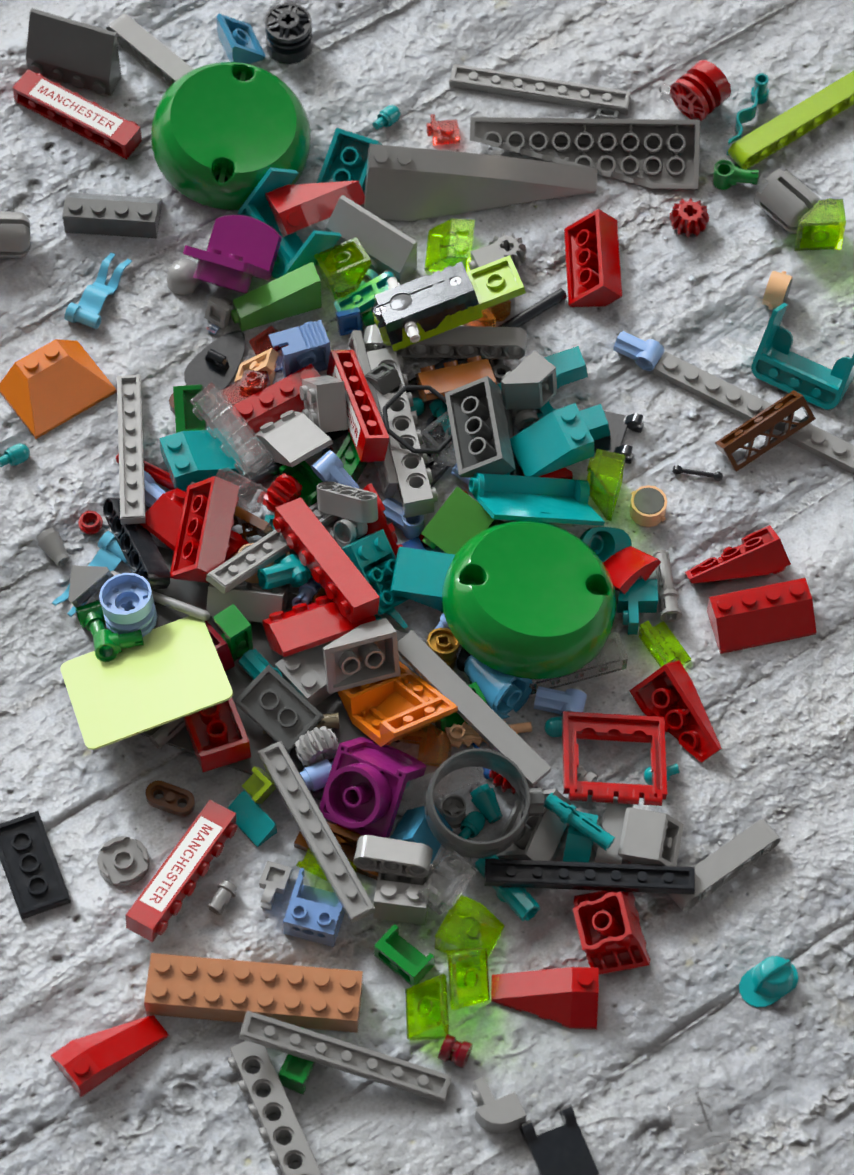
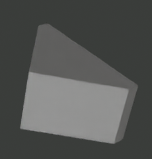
M72 565L68 600L75 608L83 605L114 575L107 567Z

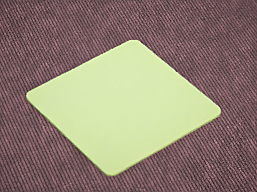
M190 615L152 629L150 633L143 637L144 645L122 649V652H119L116 658L109 662L98 660L95 656V651L62 664L60 669L85 745L89 750L105 747L225 702L233 696L232 688L204 620Z

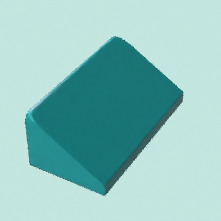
M245 790L227 807V809L236 813V825L257 848L277 833L275 822L252 800Z

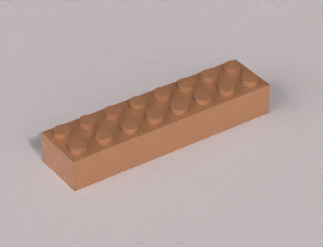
M151 953L144 1005L146 1015L243 1023L248 1010L307 1029L358 1033L363 971Z

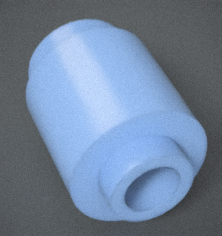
M328 759L305 767L304 771L299 773L309 791L315 792L325 787L333 762L330 763Z

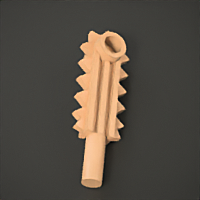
M463 722L462 726L454 723L452 727L445 728L446 734L443 736V739L448 741V747L452 746L459 749L464 744L469 748L472 743L479 747L481 742L489 745L465 722ZM531 722L508 724L517 734L532 732Z

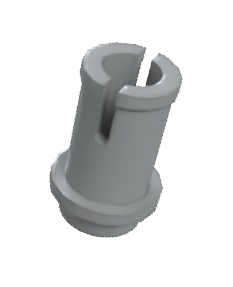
M227 880L218 884L217 887L219 889L207 905L208 909L217 915H221L231 897L236 896L235 891L237 887Z

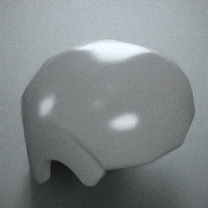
M181 259L171 264L167 272V287L179 295L193 294L196 287L202 283L201 280L193 278L197 263L190 259Z

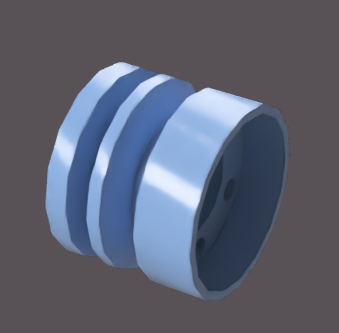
M122 573L108 579L101 587L99 598L108 630L118 634H125L141 629L143 637L152 631L156 625L157 612L150 583L144 577L135 573Z

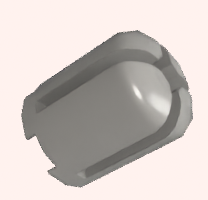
M778 169L766 179L769 183L762 193L756 192L754 203L787 232L792 234H798L806 230L807 227H810L816 221L820 213V198L787 169L785 171Z
M0 212V258L25 257L30 250V221L28 217L22 212Z

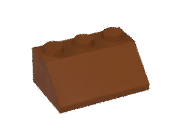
M481 356L467 358V363L458 365L457 360L443 363L444 368L435 369L434 365L420 368L421 373L415 374L417 385H429L444 397L446 392L489 376L497 384L489 360H481ZM418 390L420 399L423 402L438 399L429 390Z

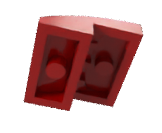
M632 546L618 551L603 562L614 589L623 594H626L638 578L646 581L661 563L659 559Z

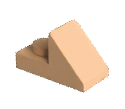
M271 348L240 363L234 382L238 385L260 389L269 387L274 381L276 374L274 370L279 353Z

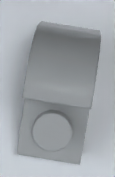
M484 1077L474 1081V1089L471 1095L475 1105L478 1107L475 1109V1119L481 1127L493 1133H506L521 1127L520 1124L526 1122V1114L515 1092L495 1100Z

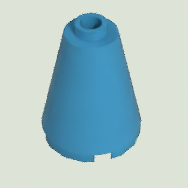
M472 655L465 661V674L472 683L477 682L487 701V705L501 719L510 717L508 713L511 710L518 712L527 702L532 692V689L529 687L530 683L533 684L531 679L499 672L483 664Z

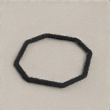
M429 385L403 386L383 406V420L387 433L412 453H440L453 440L452 434L437 449H415L389 428L387 409L406 390H429L446 404V398Z

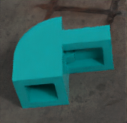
M638 579L626 594L619 593L617 613H622V623L627 625L628 635H638L639 613H657V579H647L646 581Z

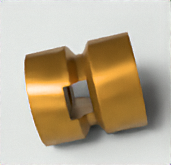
M434 629L429 633L426 644L453 670L460 643L450 629Z

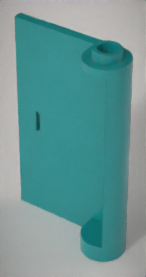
M475 473L469 480V491L472 492L474 498L493 519L604 526L605 523L588 504L590 486L587 480Z

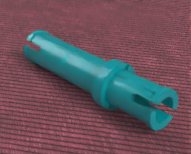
M552 792L545 799L544 807L561 818L560 821L562 823H568L605 851L613 844L616 837L582 815L573 804H567Z

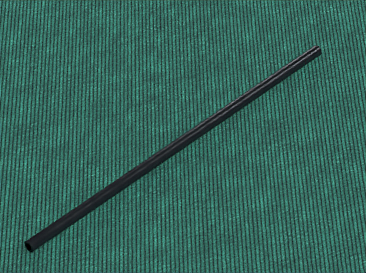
M560 288L498 327L519 328L565 300L567 295ZM445 358L435 364L434 367L435 369L444 368L443 363L457 360L458 364L466 359ZM416 377L409 380L408 385H417ZM406 390V393H412L416 390ZM349 430L326 432L325 434L334 441L349 432ZM275 462L238 484V496L280 474L279 469L283 464Z

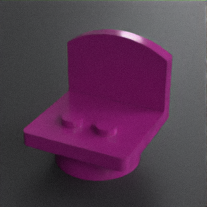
M227 215L216 218L206 251L185 245L183 254L198 260L193 278L246 294L249 291L252 277L270 281L282 237L271 226L260 220L243 215Z
M358 737L339 743L319 809L324 818L363 836L371 835L389 838L407 781L424 776L427 766L403 751L389 745L380 747L368 738Z

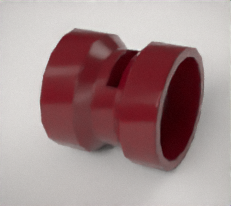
M447 1034L441 1045L438 1059L445 1062L450 1060L454 1062L455 1066L464 1069L471 1054L473 1044L467 1041H457L456 1037Z

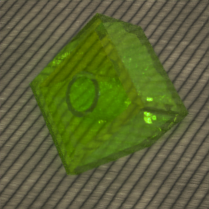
M829 198L819 200L799 219L794 251L841 249L846 226L843 199Z
M451 218L428 230L425 271H443L444 268L456 266L455 264L461 261L466 272L470 271L468 262L471 261V251L474 249L475 220Z
M357 237L314 255L321 277L335 300L344 298L350 293L357 291L372 263Z
M597 449L595 457H590L586 480L590 485V497L606 520L612 521L623 482L626 455Z
M458 893L435 934L434 949L482 971L505 925L482 903Z

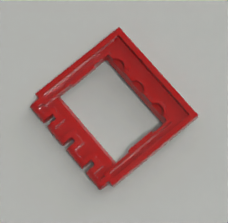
M563 711V794H568L569 801L587 802L588 795H592V802L613 803L614 797H617L618 804L639 805V798H643V805L662 806V799L666 800L664 717ZM576 739L651 743L650 758L653 785L577 781L579 748L578 744H576Z

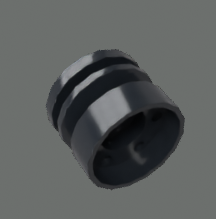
M292 3L279 4L273 7L266 14L264 21L267 53L273 60L282 64H296L305 60L311 54L313 47L310 13L304 7Z

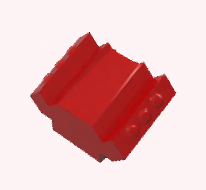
M598 891L574 897L575 908H573L582 950L586 953L590 967L599 968L600 975L650 965V957L646 950V941L642 933L639 912L635 906L633 892Z

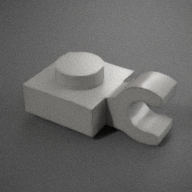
M267 861L259 882V888L265 889L261 897V908L271 911L276 893L284 895L292 875L291 867Z

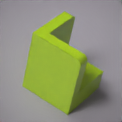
M254 766L251 769L253 774L242 787L253 797L252 800L255 803L262 804L273 793L276 786L271 777L262 768Z

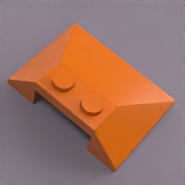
M55 339L16 361L0 383L1 395L35 439L117 392L113 384L78 341Z
M400 661V676L338 691L352 724L380 747L389 745L458 711L457 705Z

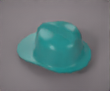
M593 527L586 530L580 537V540L586 543L602 562H605L618 551L632 546L629 535L624 530L614 527Z
M770 956L742 976L739 983V993L742 999L749 1005L757 1008L767 1007L777 1002L796 987L798 972L789 959L786 960L780 956Z

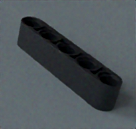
M106 498L103 504L104 516L132 572L144 577L150 583L151 589H167L170 584V572L150 532L140 524L121 525L120 498Z

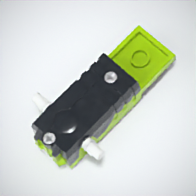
M506 256L466 272L461 261L456 263V266H448L443 271H435L430 276L425 275L402 285L397 283L395 277L389 278L387 280L389 290L376 294L374 296L375 303L371 308L383 343L387 346L391 345L393 351H397L482 318V310L525 294L524 285L511 256Z

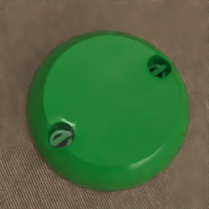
M211 63L186 73L177 79L162 95L152 121V151L163 176L184 196L197 203L216 209L239 210L270 167L296 170L298 175L290 185L295 184L306 166L310 152V125L307 113L296 94L277 76L262 68L246 63Z
M516 521L488 528L469 539L459 549L446 573L442 589V605L446 622L452 634L464 649L477 660L492 669L511 676L527 679H549L568 675L583 668L601 652L613 628L616 613V596L611 578L603 562L586 543L568 531L550 524L534 521Z

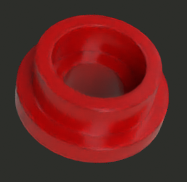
M86 511L80 516L78 525L83 533L96 534L103 527V519L95 511Z

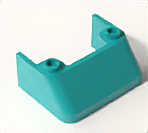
M270 167L241 206L237 215L260 220L271 226L282 237L272 271V276L277 279L312 262L314 266L320 264L341 238V234L313 230L304 243L296 232L283 237L265 194L285 185H290L298 175V172L296 170Z
M783 303L772 312L751 365L752 373L756 378L788 393L795 390L803 395L806 401L826 410L833 409L840 403L854 379V353L852 358L842 357L838 359L833 368L829 369L790 351L793 344V336L788 329L780 326L788 304Z

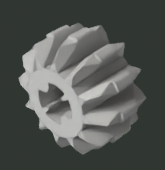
M503 232L502 237L495 235L493 241L489 242L488 245L497 242L504 257L510 255L516 269L519 270L521 264L526 260L525 254L527 250L522 238L515 239L514 233L506 236Z
M326 726L319 729L315 727L313 730L307 731L305 735H301L299 740L296 741V755L303 765L307 766L325 759H333L339 746L338 739L331 729H327Z

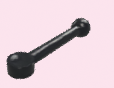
M679 465L673 466L672 470L674 474L685 473L714 478L716 481H720L723 478V474L719 471L710 473L684 469Z

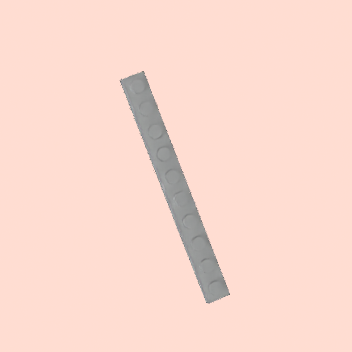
M668 352L664 353L654 368L653 374L747 421L772 405ZM796 416L793 417V421L799 422L802 420ZM777 423L773 434L779 435L784 432L786 423ZM810 423L785 439L854 474V445Z

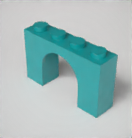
M579 346L544 357L556 367L557 389L588 377L586 364ZM550 400L539 408L540 412L537 413L539 420L556 410L550 405ZM601 404L580 411L593 440L611 435Z

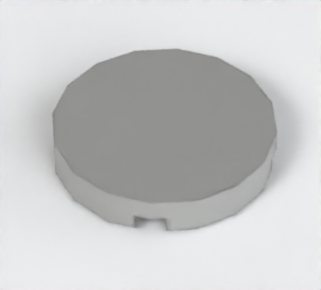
M127 836L112 838L106 842L101 848L97 859L99 872L104 880L120 887L134 885L142 880L148 872L150 863L147 849L142 842Z

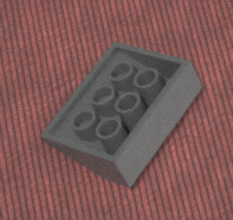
M31 8L26 48L27 69L58 82L62 81L78 88H85L98 94L111 96L122 76L116 32Z

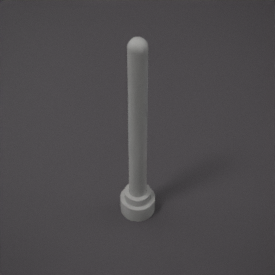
M111 571V573H112L114 576H115V575H118V574H121V573L116 572V571ZM152 590L154 602L204 621L210 619L208 611Z

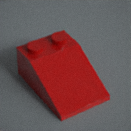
M232 697L225 702L183 717L202 773L251 758L249 739Z

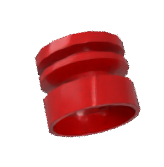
M700 60L671 85L670 94L675 106L682 114L691 120H700L701 122L730 97L731 87L724 73L716 65L707 60Z

